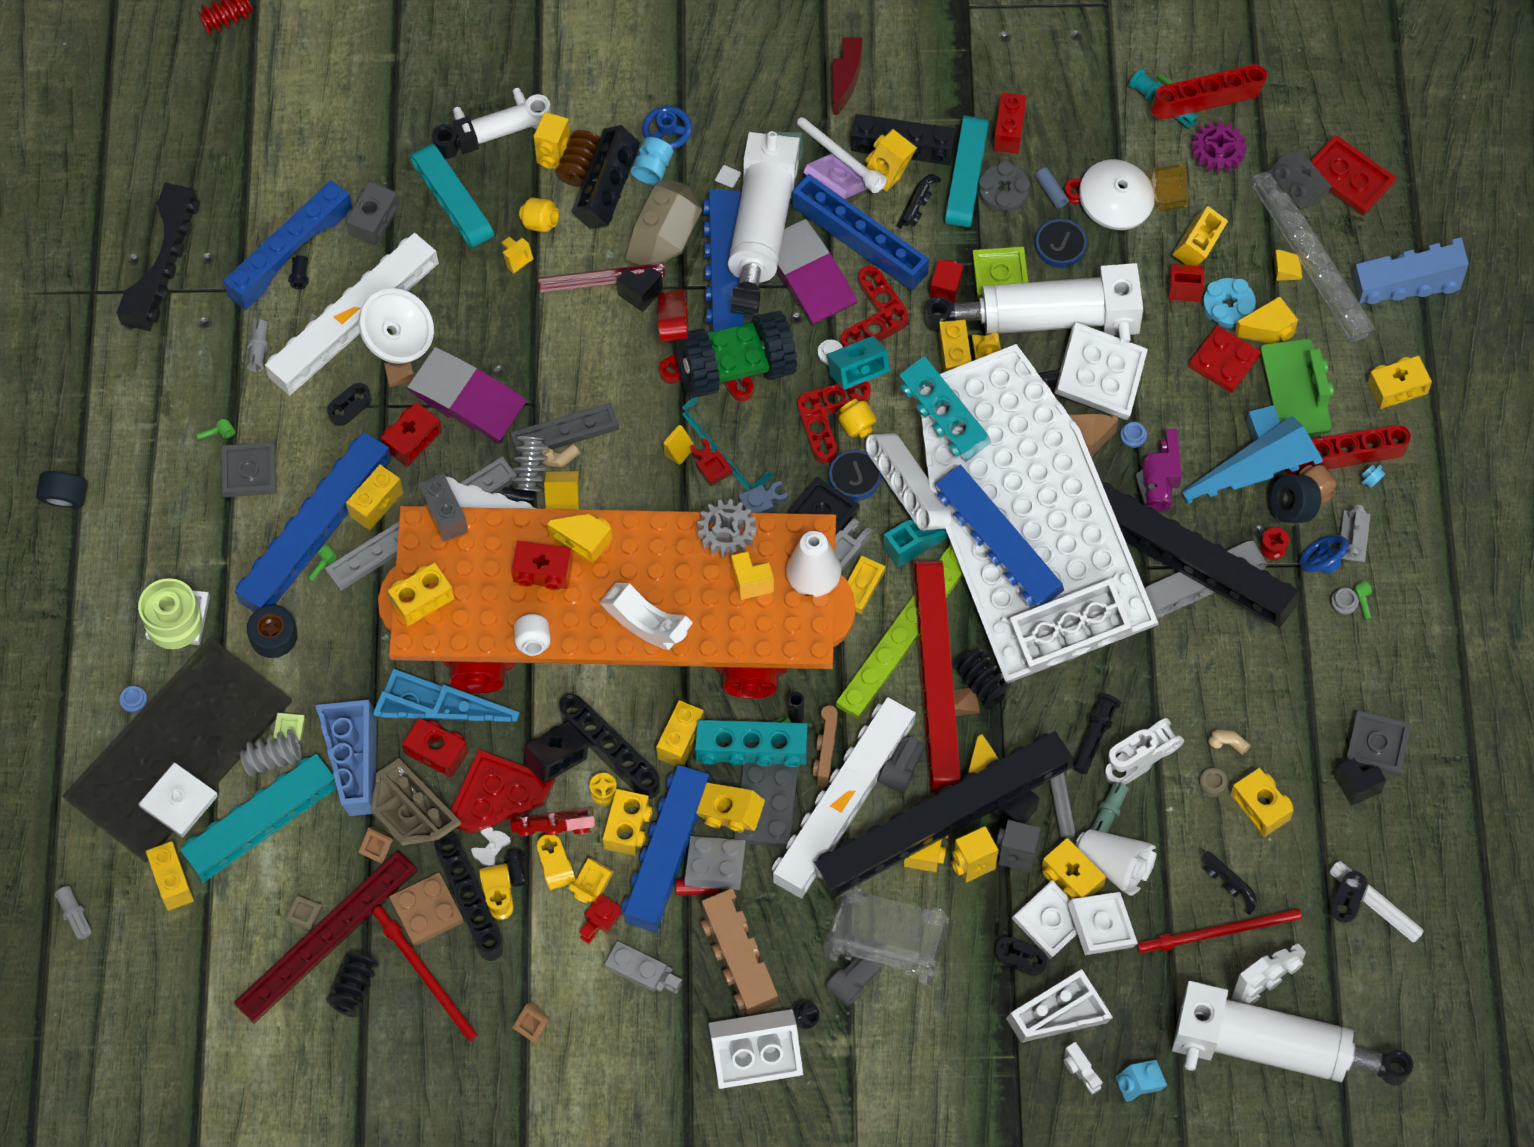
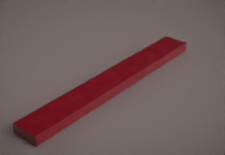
M397 850L234 1002V1005L255 1024L369 918L376 907L384 904L389 899V896L393 895L418 872L417 868Z

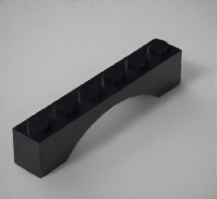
M164 183L157 202L164 224V239L161 251L147 274L136 284L124 291L117 310L121 325L151 331L153 323H157L160 316L159 307L161 301H165L168 294L167 285L169 279H173L176 272V260L182 256L184 250V238L191 232V219L193 214H197L200 202L196 197L194 188Z

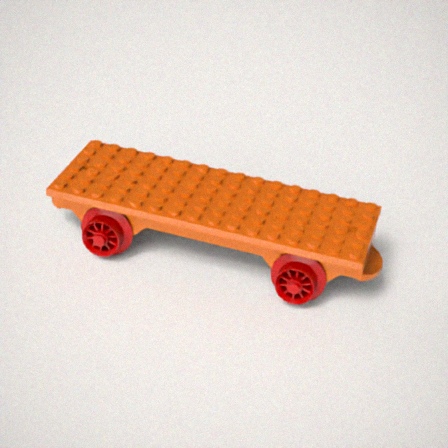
M401 506L396 566L389 571L382 582L378 597L380 618L386 630L391 633L390 660L442 661L446 667L450 668V684L454 688L478 694L491 693L503 688L505 672L514 668L516 663L714 667L717 672L723 675V689L729 695L744 699L766 698L776 693L778 677L786 673L788 668L833 669V648L847 637L853 627L856 612L854 593L842 575L837 586L830 593L817 597L798 593L791 587L787 579V562L802 536L807 532L817 531L825 535L835 552L836 515L751 513V517L756 518L755 528L757 529V535L753 537L752 546L745 544L746 552L748 551L752 567L770 563L774 577V592L740 600L732 572L731 553L727 552L725 558H721L720 551L712 555L711 546L704 549L702 547L703 540L698 539L697 521L701 520V512L460 507L466 518L468 532L443 542L426 507ZM590 514L596 519L598 517L603 518L610 524L612 541L594 564L572 551L573 564L568 589L550 590L540 585L526 587L513 582L511 570L517 541L565 547L549 536L547 524L550 520ZM713 521L709 526V532L711 531V528L714 526ZM745 525L742 526V530L740 531L741 536L745 531ZM740 550L736 551V554L742 553ZM436 563L452 586L455 599L407 627L391 604L387 590L395 582L402 579L406 580L413 576L419 568ZM616 582L630 583L646 601L657 609L668 614L686 615L693 623L688 628L686 637L677 644H673L669 650L654 646L633 634L612 617L600 604V601ZM429 583L426 585V588H434L438 584ZM405 597L402 602H411L414 598ZM526 614L543 616L547 619L550 626V645L539 655H526L519 651L515 645L514 623Z

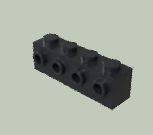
M855 114L851 135V151L870 154L876 149L873 147L876 140L882 134L886 136L894 129L917 147L911 160L951 166L956 128Z

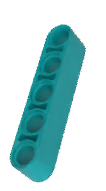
M965 115L963 117L945 224L971 228L989 119Z
M430 143L410 154V159L415 169L467 245L472 249L493 238L494 232L489 222L437 147Z

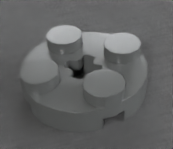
M1004 161L999 165L988 168L979 180L980 199L986 207L993 211H1016L1028 199L1030 190L1028 177L1021 169L1013 166L1010 162ZM1000 185H1008L1010 191H999Z

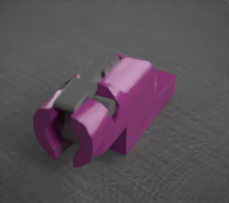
M1166 429L1165 439L1160 440L1161 453L1148 454L1142 470L1136 474L1143 505L1152 507L1158 512H1164L1171 508L1173 488H1179L1182 474L1177 429Z

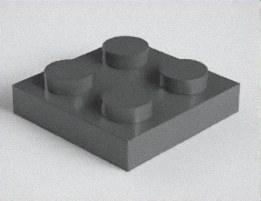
M274 442L222 446L223 497L277 494L276 446Z
M1357 710L1346 761L1355 758L1359 767L1371 769L1379 766L1382 773L1400 776L1411 723Z

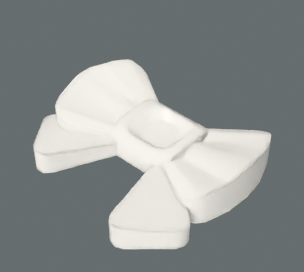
M492 827L481 831V834L489 841L486 848L471 849L474 858L484 867L494 866L499 851L512 843L505 833L494 831Z

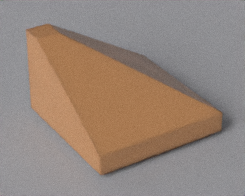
M411 362L404 364L384 363L389 387L410 383L414 378Z
M971 688L954 690L956 716L980 713L977 694H974Z
M371 826L366 832L358 853L383 864L394 838L379 827Z
M534 1002L525 1005L512 1028L533 1043H536L550 1019Z

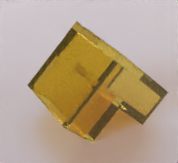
M1185 164L1153 168L1151 184L1157 212L1189 206L1190 197L1186 186L1188 176Z

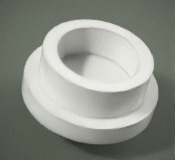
M836 340L823 341L818 347V357L823 363L828 365L827 354L841 349L843 346Z

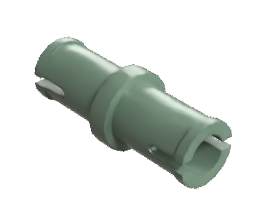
M1119 782L1112 783L1105 801L1099 805L1098 809L1100 812L1090 829L1108 833L1114 819L1120 815L1121 811L1119 808L1129 792L1127 786L1121 784L1118 787Z

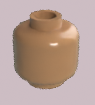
M1308 465L1300 471L1299 475L1309 476L1317 482L1321 491V505L1334 497L1337 482L1323 465H1316L1314 467Z

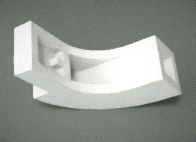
M616 582L600 601L605 610L633 634L654 646L669 650L673 644L683 640L687 635L688 628L693 623L686 615L668 614L657 609L646 601L630 583Z

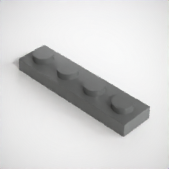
M608 403L510 433L514 447L523 445L522 442L516 440V436H527L546 439L542 440V443L548 445L550 449H555L619 430V424L612 404ZM516 451L517 456H522L521 453Z

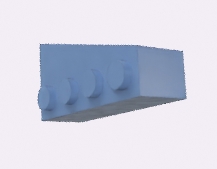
M369 700L315 705L328 748V756L334 771L333 774L341 805L349 816L372 814L371 807L376 784L377 717L373 716L374 707Z

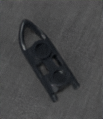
M929 174L915 186L896 227L902 229L903 225L908 226L911 224L915 226L922 216V213L919 212L920 205L925 206L932 195L928 191L930 188L928 184L941 182L938 176Z
M1207 851L1203 855L1207 859L1203 869L1214 879L1218 875L1227 882L1223 887L1234 897L1244 893L1248 902L1247 914L1250 915L1257 905L1254 891L1212 852Z

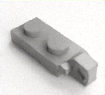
M618 941L604 964L605 969L652 992H655V990L661 992L665 988L677 994L682 986V979L671 974L673 970L666 964Z

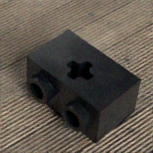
M568 721L561 726L553 727L540 738L532 739L525 746L524 764L545 784L587 759L589 741Z

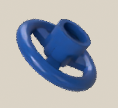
M662 106L647 114L642 124V133L644 138L654 137L659 139L672 133L682 135L676 141L666 142L673 149H676L685 144L690 138L692 122L683 110L673 106ZM676 116L682 119L685 127L677 126ZM657 117L658 130L651 135L650 123Z
M1331 535L1315 541L1301 554L1299 559L1300 567L1307 572L1322 571L1324 574L1334 572L1340 567V560L1348 551V540L1341 535ZM1339 543L1341 546L1339 549H1330L1329 544ZM1316 550H1318L1317 553H1316V555L1313 556L1312 558H1310V559L1308 560V558H1309Z

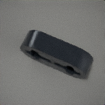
M355 383L328 405L327 413L332 424L343 426L370 405L372 399L368 386L363 383ZM356 393H357L358 395H362V394H363V395H364V398H363V399H360V398H356V399H355V396H354V395H355ZM337 409H338L339 411H343V410H344V415H342V416H341L340 414H336V415H335V410H337Z
M1351 871L1343 877L1332 905V914L1336 920L1349 923L1356 919L1368 889V879L1364 874ZM1358 876L1360 877L1359 882L1362 883V888H1356L1353 896H1350L1351 885L1348 884V880H1354ZM1347 898H1350L1349 908L1353 910L1352 914H1346L1342 918L1338 907L1339 905L1344 906Z
M1004 937L996 944L995 956L1003 965L1031 976L1040 975L1045 970L1047 957L1043 950L1012 937ZM1007 946H1012L1013 953H1010L1008 957L1004 956L1003 949H1006ZM1034 956L1038 957L1040 964H1036L1035 967L1029 966L1030 961L1028 959L1032 960Z

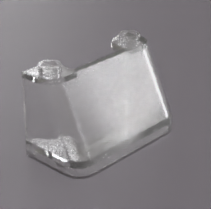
M853 887L839 897L824 942V958L837 961L840 954H846V959L851 960L852 956L904 969L906 970V975L911 976L913 971L920 976L919 983L932 986L949 926V917L945 915V911L939 908L925 909L867 894L862 889Z

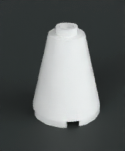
M810 531L802 536L787 562V579L791 587L798 593L803 595L810 594L814 595V597L830 593L837 586L841 576V564L825 535L817 531Z
M1089 829L1086 833L1082 832L1076 842V847L1106 878L1128 895H1134L1141 889L1137 886L1141 879L1144 881L1148 879L1156 860V853L1152 851V849L1156 848L1154 845Z

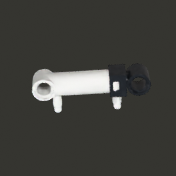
M515 88L513 89V94L517 106L470 120L469 116L465 117L460 107H455L453 109L455 120L452 121L453 127L447 124L435 127L432 131L433 144L440 151L444 159H450L458 153L459 148L463 155L478 150V144L531 127L537 129L544 112L551 113L550 101L547 97L540 94L532 95L525 100L521 90Z

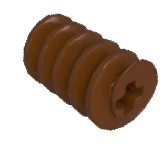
M576 130L571 134L567 148L564 150L563 156L556 168V174L562 182L577 187L582 185V180H584L600 139L598 135L586 130Z

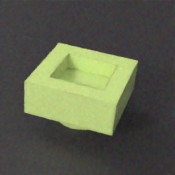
M277 713L274 740L277 741L278 732H282L284 737L287 738V730L292 729L300 744H302L306 721L305 715Z

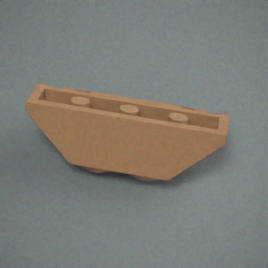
M1069 415L1079 427L1091 457L1116 433L1118 416Z

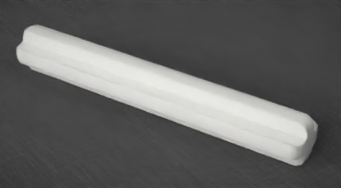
M1338 861L1331 868L1330 874L1341 882L1343 877L1352 870L1343 862ZM1358 876L1354 880H1348L1353 893L1356 888H1362V883L1359 882L1360 877ZM1368 884L1363 901L1410 941L1416 942L1422 936L1423 929Z

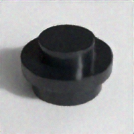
M801 1001L795 1005L793 1014L797 1025L804 1030L814 1027L819 1021L817 1006L808 1001Z

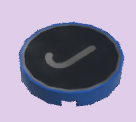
M1057 219L1049 221L1037 232L1035 247L1043 262L1053 267L1064 268L1070 264H1076L1082 259L1085 254L1087 239L1085 232L1079 225L1070 220Z
M860 450L846 451L838 455L831 463L829 470L830 485L853 501L865 500L877 491L882 479V474L868 453Z

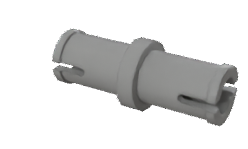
M259 319L258 326L257 320L252 321L251 339L247 344L249 349L247 368L253 372H257V365L259 366V372L264 370L265 352L268 350L269 345L266 341L269 324L262 319Z

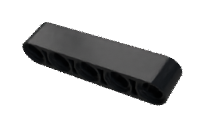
M574 694L564 696L559 704L563 723L569 721L589 741L588 747L635 793L647 795L649 799L656 797L660 791L659 774L656 769L581 697ZM572 707L579 709L574 714L566 712L567 709ZM590 725L597 727V729L593 732H587L584 730L587 726ZM608 743L616 745L612 750L603 748ZM628 761L635 763L631 768H624L622 766L623 763ZM647 779L654 781L651 786L641 785V782Z
M449 832L434 842L437 858L480 956L487 961L497 960L503 954L504 949L501 935L457 836ZM445 845L454 846V849L450 852L441 851ZM455 869L465 870L461 876L452 875ZM468 892L476 894L471 900L462 899V896ZM483 916L486 918L482 924L472 923L476 917ZM487 941L497 942L496 946L491 949L483 947Z

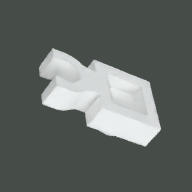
M1076 1042L1068 1046L1064 1055V1063L1071 1074L1076 1073L1079 1079L1083 1080L1091 1095L1101 1089L1100 1085L1103 1082L1092 1070V1065Z

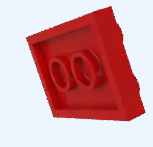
M1337 135L1310 161L1332 186L1329 191L1362 215H1365L1392 187L1397 178Z

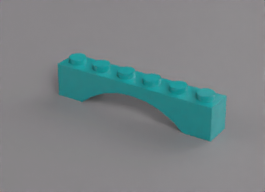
M907 520L884 534L883 548L899 568L949 538L946 528L923 531L918 528L913 520Z

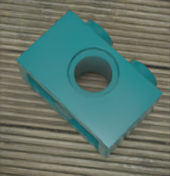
M874 336L827 354L830 376L843 390L890 372L887 350Z

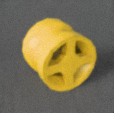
M599 773L592 777L589 789L594 803L599 806H608L613 803L617 783L612 775Z

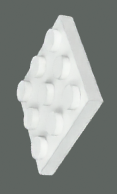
M1075 322L1071 329L1054 393L1127 420L1131 415L1148 349L1130 342L1122 343L1120 338Z

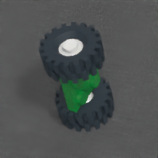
M782 311L754 316L752 318L753 321L749 324L707 333L702 328L688 331V338L674 340L676 345L674 346V351L676 352L675 359L678 363L677 369L680 372V379L684 384L683 387L687 391V395L690 398L716 393L720 389V383L761 373L764 374L767 380L795 374L797 370V361L795 359L797 358L796 346L792 338L793 333L789 329V322H786V316Z

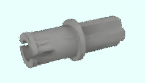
M70 886L57 890L55 897L58 899L64 912V920L69 922L76 939H86L91 935L92 931L83 915V906H79Z

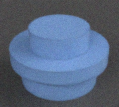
M1130 422L1122 428L1120 438L1126 446L1137 448L1145 443L1147 432L1140 423Z
M129 686L121 693L120 704L127 712H139L147 704V695L142 688Z

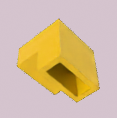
M579 471L546 472L544 481L545 509L579 510Z
M748 551L731 555L732 572L740 600L774 592V577L770 563L752 567Z

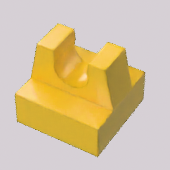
M508 237L501 242L502 246L506 249L503 251V256L507 268L513 274L533 260L529 243L525 239L521 238L516 242Z

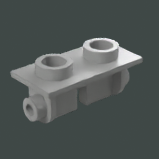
M1354 505L1350 511L1344 510L1341 536L1348 540L1349 547L1342 559L1365 563L1370 514H1367L1361 505Z

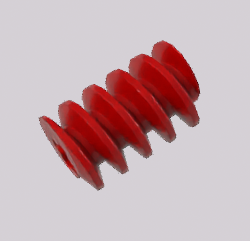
M212 0L210 1V9L205 4H202L201 13L197 10L201 23L209 36L212 35V27L221 32L222 23L227 28H230L231 19L238 25L239 16L248 21V13L251 12L254 15L249 0H229V2L227 0H219L220 5Z

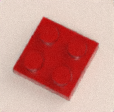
M1217 325L1191 359L1188 367L1232 394L1260 358L1261 351Z

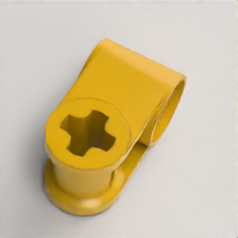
M546 834L538 840L537 850L549 891L576 882L570 861L566 857L559 837ZM551 846L554 852L549 854L546 848Z
M507 863L479 868L483 892L485 893L486 903L492 917L497 920L507 919L513 912ZM502 901V905H497V902Z

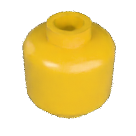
M530 198L521 206L519 217L527 230L549 232L558 223L559 210L551 200Z
M854 399L839 409L841 413L838 416V420L849 437L860 436L861 439H864L874 432L873 426L877 422V417L866 401Z

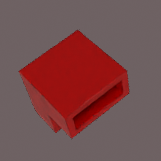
M1171 264L1168 300L1201 302L1204 288L1203 266Z

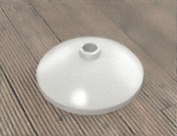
M1112 159L1094 164L1083 176L1079 187L1080 201L1086 213L1096 223L1109 229L1128 230L1139 226L1149 217L1154 206V189L1149 178L1138 167L1126 161ZM1118 184L1124 186L1125 189L1120 188Z
M388 288L374 293L365 301L359 314V331L364 343L372 353L387 362L404 364L415 361L428 350L432 343L434 325L429 310L418 297L405 290ZM387 329L392 330L393 335H390Z

